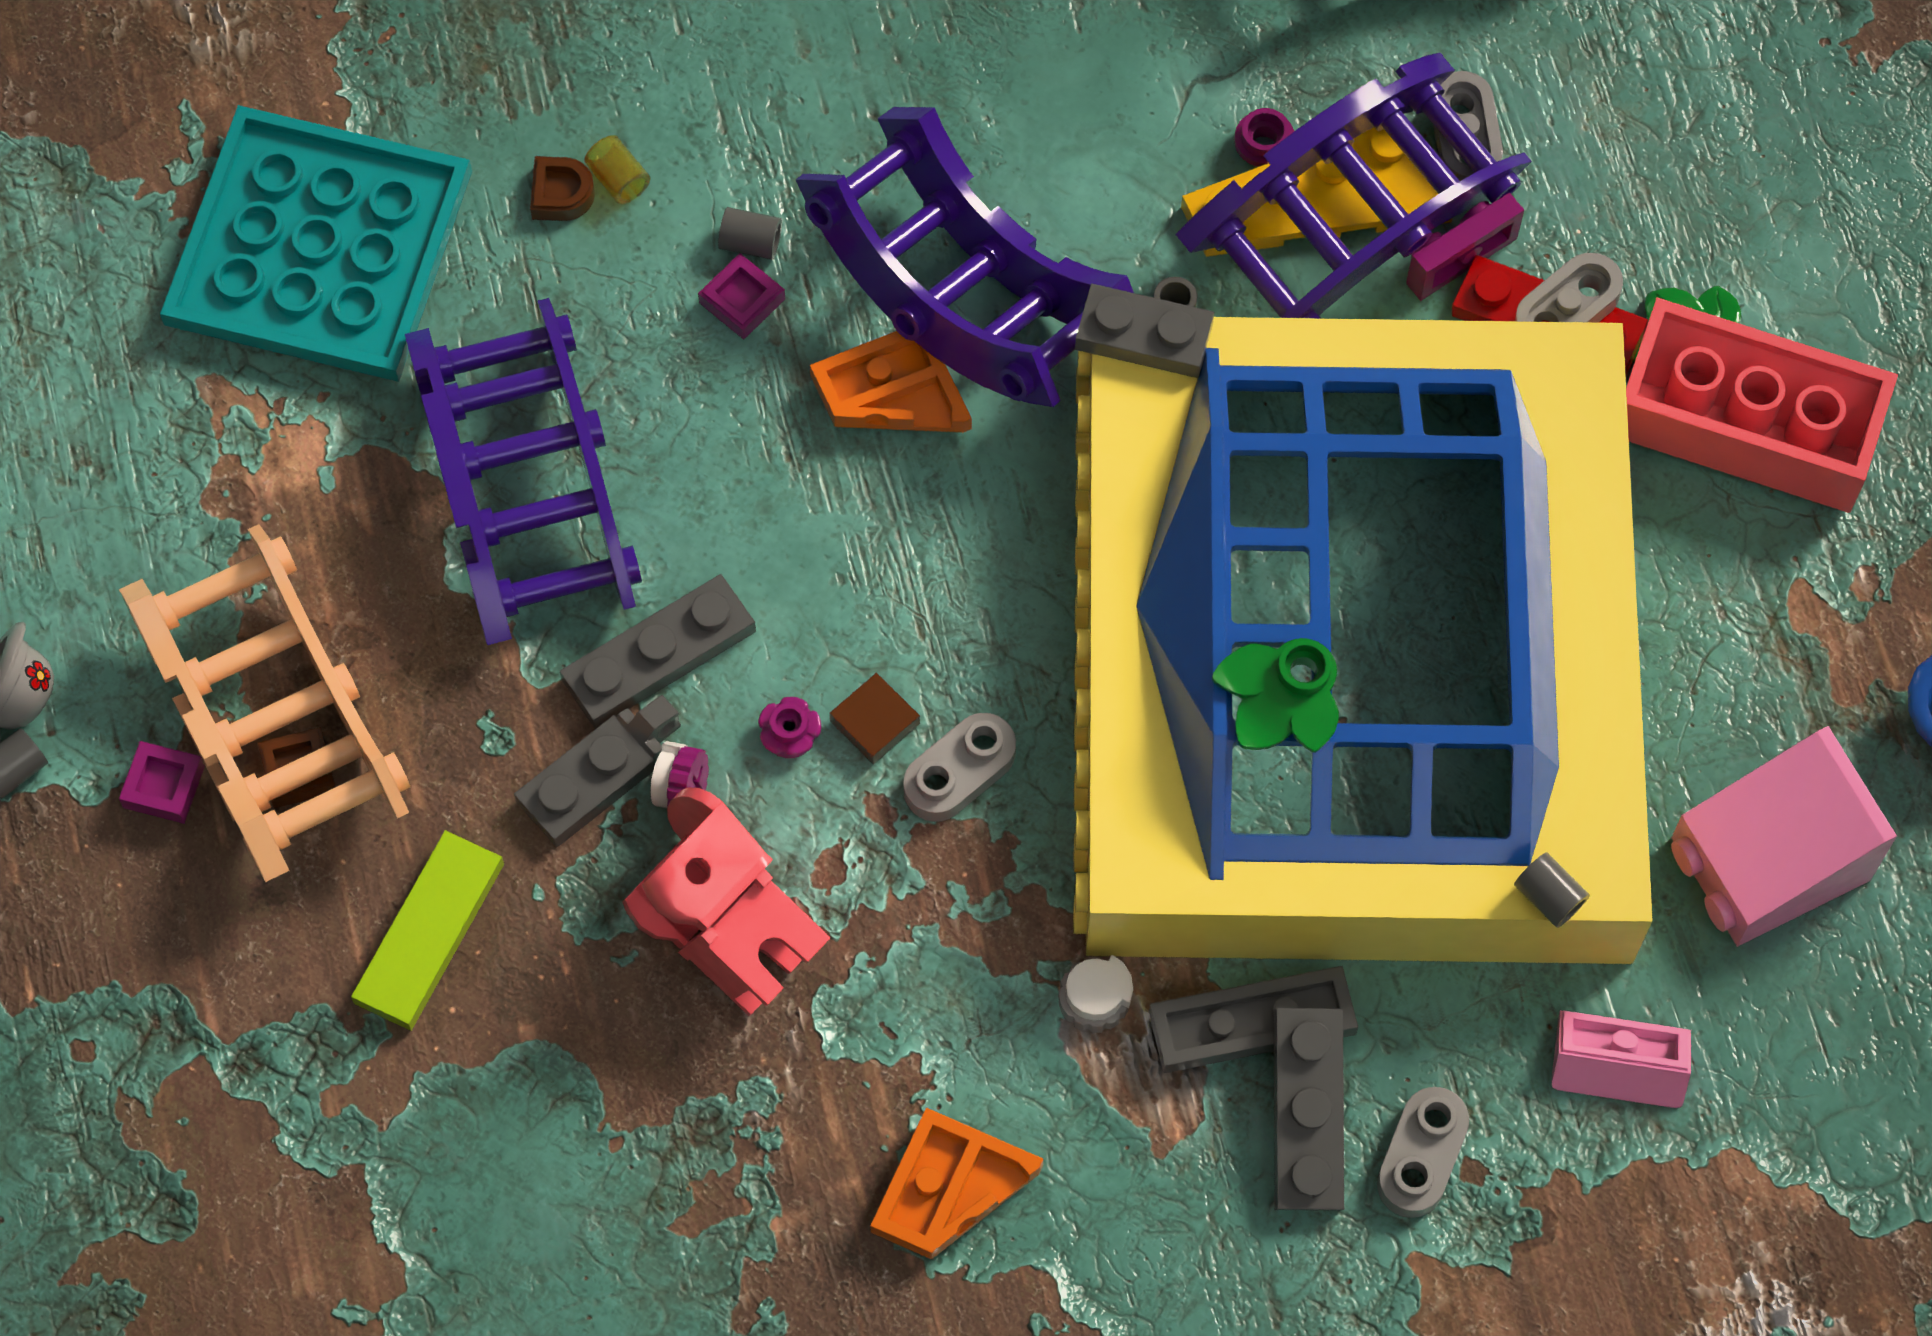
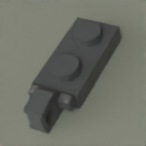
M661 695L639 710L636 715L628 708L620 712L616 717L613 715L514 793L516 803L556 847L560 846L653 772L655 762L662 751L660 743L681 727L678 711Z

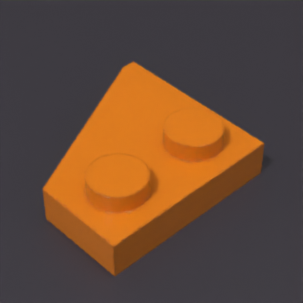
M897 331L810 365V376L835 427L961 433L972 429L971 415L946 365L928 353L915 341L902 337Z
M926 1108L870 1225L871 1233L932 1260L1037 1177L1043 1167V1158Z

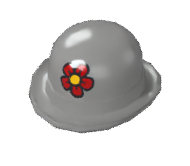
M24 622L15 623L0 638V728L15 729L25 727L41 713L53 691L54 673L51 665L40 652L23 640L26 630Z

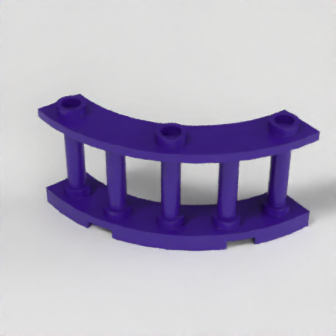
M1435 53L1399 66L1396 73L1401 79L1383 87L1375 78L1319 113L1263 155L1270 164L1268 168L1256 175L1242 188L1233 180L1198 211L1175 235L1190 253L1215 248L1217 251L1225 250L1280 318L1322 319L1320 315L1384 262L1398 252L1403 257H1407L1417 251L1432 236L1431 230L1471 209L1480 202L1488 201L1493 203L1510 192L1512 194L1522 183L1518 175L1532 161L1525 152L1498 162L1493 158L1442 97L1445 90L1441 84L1455 69L1441 53ZM1413 111L1416 114L1423 112L1474 173L1459 181L1404 114ZM1373 127L1377 131L1384 129L1438 193V195L1409 214L1352 147L1354 138ZM1320 160H1323L1325 164L1333 162L1388 228L1354 255L1296 187L1299 183L1297 177ZM1267 201L1271 205L1279 204L1333 270L1330 275L1300 300L1294 296L1243 234L1246 230L1243 222Z
M892 107L880 116L878 121L887 139V147L848 177L834 174H802L796 179L805 199L807 216L815 226L821 229L843 265L860 287L891 319L896 331L905 339L915 341L928 353L957 373L1013 400L1054 407L1061 401L1049 371L1075 350L1076 335L1091 283L1134 293L1127 275L1093 269L1067 257L1057 263L1035 250L1037 239L1018 225L999 206L990 212L967 185L974 176L954 148L935 107ZM902 167L905 175L921 197L923 208L880 239L857 200ZM941 227L951 235L970 258L927 291L908 273L897 258L934 229ZM986 276L994 277L1021 299L984 329L970 323L947 308ZM1039 316H1051L1067 324L1040 347L1010 340Z
M549 298L537 301L544 327L448 350L446 345L434 348L429 328L405 334L456 528L469 525L472 539L462 541L460 545L487 645L512 639L507 617L518 615L517 608L615 583L622 607L625 610L636 607L631 585L642 582L633 545L621 548L595 451L596 448L606 446L598 412L596 409L584 411L569 360L568 352L577 350L571 324L567 314L556 317ZM550 351L553 365L458 388L457 382L445 385V383L456 381L455 374ZM562 389L571 422L479 446H474L473 441L460 443L455 422L466 419V412ZM579 447L589 489L492 513L491 507L478 510L470 480L482 478L481 471ZM597 513L608 555L607 559L510 583L509 577L500 580L496 579L488 547L499 545V538Z

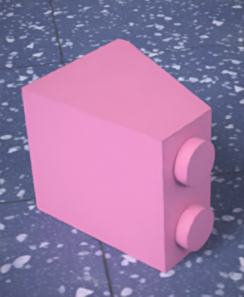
M1827 726L1681 815L1671 837L1673 840L1671 848L1682 872L1688 877L1694 875L1706 894L1704 903L1713 924L1721 932L1727 930L1738 947L1871 881L1897 835L1831 729Z

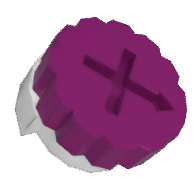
M669 741L662 744V751L655 763L651 779V800L653 805L667 808L670 801L679 791L687 787L701 788L706 791L709 759L705 750Z

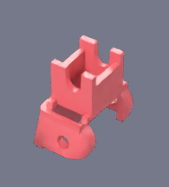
M687 787L679 791L667 807V817L670 825L681 840L623 900V905L638 929L654 939L672 941L681 949L678 953L687 961L691 960L733 1002L750 1016L762 1003L767 1006L784 988L762 965L758 956L759 951L767 955L789 974L802 960L805 963L809 962L830 937L771 881L773 877L765 868L773 859L762 849L723 801L701 788ZM698 930L702 931L700 934H698L696 937L690 940L698 932Z

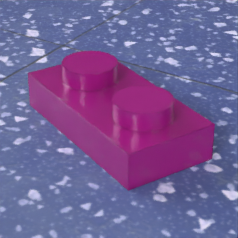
M1509 192L1492 204L1488 201L1478 203L1462 217L1458 226L1443 235L1440 232L1432 233L1429 240L1411 254L1412 257L1406 280L1408 287L1422 301L1467 272L1476 255L1489 258L1515 241L1518 237L1524 214L1523 207Z

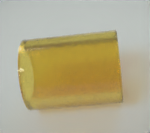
M610 135L599 140L589 149L585 156L584 162L618 204L631 202L640 196L650 183V175L616 135Z

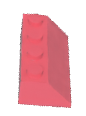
M1657 297L1626 387L1628 438L1631 443L1850 513L1866 480L1898 374Z

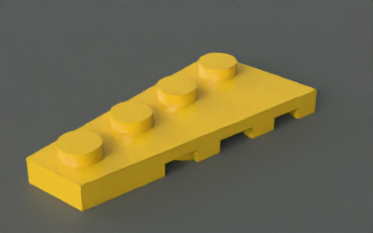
M1373 127L1354 138L1353 149L1408 214L1438 195L1384 129L1377 131ZM1320 160L1297 177L1299 183L1296 187L1338 238L1341 237V232L1375 228L1376 233H1380L1388 229L1333 162L1325 164L1323 160ZM1270 164L1262 165L1183 195L1181 209L1187 221L1233 180L1242 188L1256 175L1268 168ZM1267 201L1243 222L1246 226L1243 234L1257 250L1281 247L1284 245L1285 240L1305 238L1278 203L1271 205ZM1453 218L1444 223H1451ZM1215 248L1203 250L1206 257L1228 254L1225 250L1217 251Z

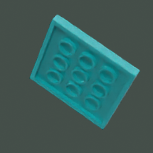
M238 105L160 312L164 326L399 382L409 355L405 334L417 331L472 174L470 160Z

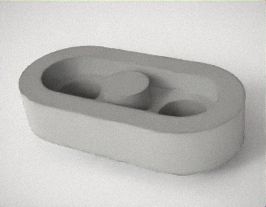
M1467 71L1453 72L1441 84L1445 90L1442 97L1450 107L1463 105L1470 110L1469 113L1456 114L1497 162L1502 160L1503 147L1494 96L1490 85L1485 79L1475 73ZM1433 125L1438 156L1459 181L1472 175L1474 172L1468 165L1460 161L1462 158Z
M1598 253L1579 254L1571 258L1521 300L1517 308L1515 321L1541 322L1542 320H1547L1550 322L1598 323L1611 313L1619 302L1623 286L1622 272L1618 265L1605 255ZM1590 287L1599 294L1593 297L1586 296L1580 292V289Z
M991 713L973 714L962 720L909 765L904 776V798L909 809L915 815L927 821L939 822L948 820L957 815L1004 776L1012 767L1016 755V737L1008 722ZM985 735L991 737L996 743L990 749L981 750L976 748L972 742L978 736ZM932 775H939L944 777L948 783L942 789L933 790L928 788L924 782Z
M1441 1087L1424 1088L1412 1095L1405 1105L1377 1180V1189L1382 1202L1390 1211L1399 1216L1407 1218L1424 1216L1436 1208L1443 1196L1469 1128L1467 1107L1454 1092ZM1430 1110H1439L1447 1117L1448 1124L1441 1128L1432 1127L1426 1122L1424 1114ZM1407 1169L1418 1170L1424 1176L1425 1183L1420 1187H1410L1403 1182L1401 1173Z

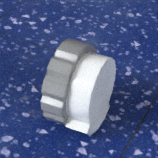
M1111 955L1109 961L1096 958L1071 966L1070 972L1064 974L1060 983L1058 999L1063 1016L1068 1022H1073L1074 1027L1081 1031L1089 1030L1092 1033H1102L1105 1028L1111 1030L1119 1024V1019L1125 1018L1130 1007L1133 995L1132 977L1125 964L1114 955Z

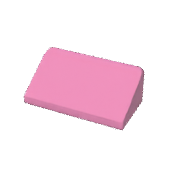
M1560 1010L1552 1070V1087L1554 1089L1670 1108H1680L1683 1105L1691 1075V1030Z

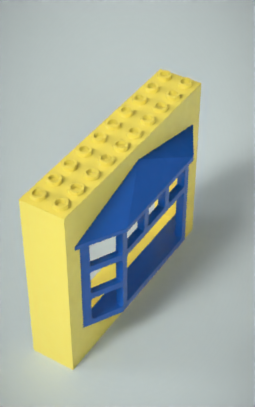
M1214 317L1199 378L1078 350V367H1076V404H1078L1075 446V457L1077 460L1075 517H1077V537L1075 539V575H1077L1075 633H1077L1074 670V691L1076 692V713L1074 718V751H1076V773H1074V811H1076L1074 872H1076L1073 904V934H1086V956L1633 964L1652 923L1623 323ZM1227 391L1302 392L1306 432L1237 433L1230 431ZM1323 392L1398 394L1403 434L1328 433L1326 430ZM1419 394L1493 395L1499 436H1438L1425 434ZM1232 456H1291L1305 458L1307 461L1308 526L1305 528L1234 527L1230 522V458ZM1330 457L1492 459L1500 461L1510 725L1338 723L1331 739L1316 753L1312 752L1310 829L1308 833L1244 834L1232 832V749L1239 744L1235 734V720L1232 716V694L1217 686L1212 681V675L1223 659L1232 653L1233 648L1243 647L1248 644H1261L1279 648L1290 640L1306 638L1323 644L1331 652L1327 459ZM1235 550L1306 552L1309 559L1310 622L1305 625L1234 623L1231 618V552ZM1311 670V680H1312V679H1314V673H1313V671ZM1291 734L1276 746L1302 745ZM1385 747L1408 748L1411 751L1410 830L1407 835H1334L1331 832L1332 761L1334 748ZM1435 749H1507L1511 752L1510 829L1506 837L1433 836L1431 834L1433 751ZM1545 852H1548L1590 894L1589 899L1580 910L1559 928H1556L1514 886L1521 873Z

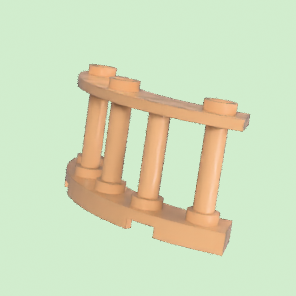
M258 524L247 529L259 553L169 596H166L164 591L152 596L143 579L119 589L165 683L177 678L183 693L172 698L230 816L239 827L247 849L263 879L267 882L290 871L280 851L291 845L289 839L381 794H383L397 818L408 814L409 811L400 792L410 788V784L394 752L383 757L351 701L360 698V695L345 664L342 663L335 667L331 665L287 576L296 572L297 568L282 537L270 540ZM268 577L271 578L290 620L201 662H198L196 657L184 662L170 633V630L180 626L178 619ZM302 642L321 681L229 724L228 720L224 719L215 724L202 696L212 692L210 685ZM333 703L349 735L262 777L257 778L255 773L244 778L242 777L233 760L234 757L243 753L242 746ZM361 757L369 770L279 815L276 814L275 810L264 815L262 814L263 811L271 808L269 801Z

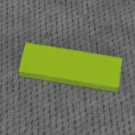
M445 830L351 996L353 1003L412 1031L504 866L503 857Z

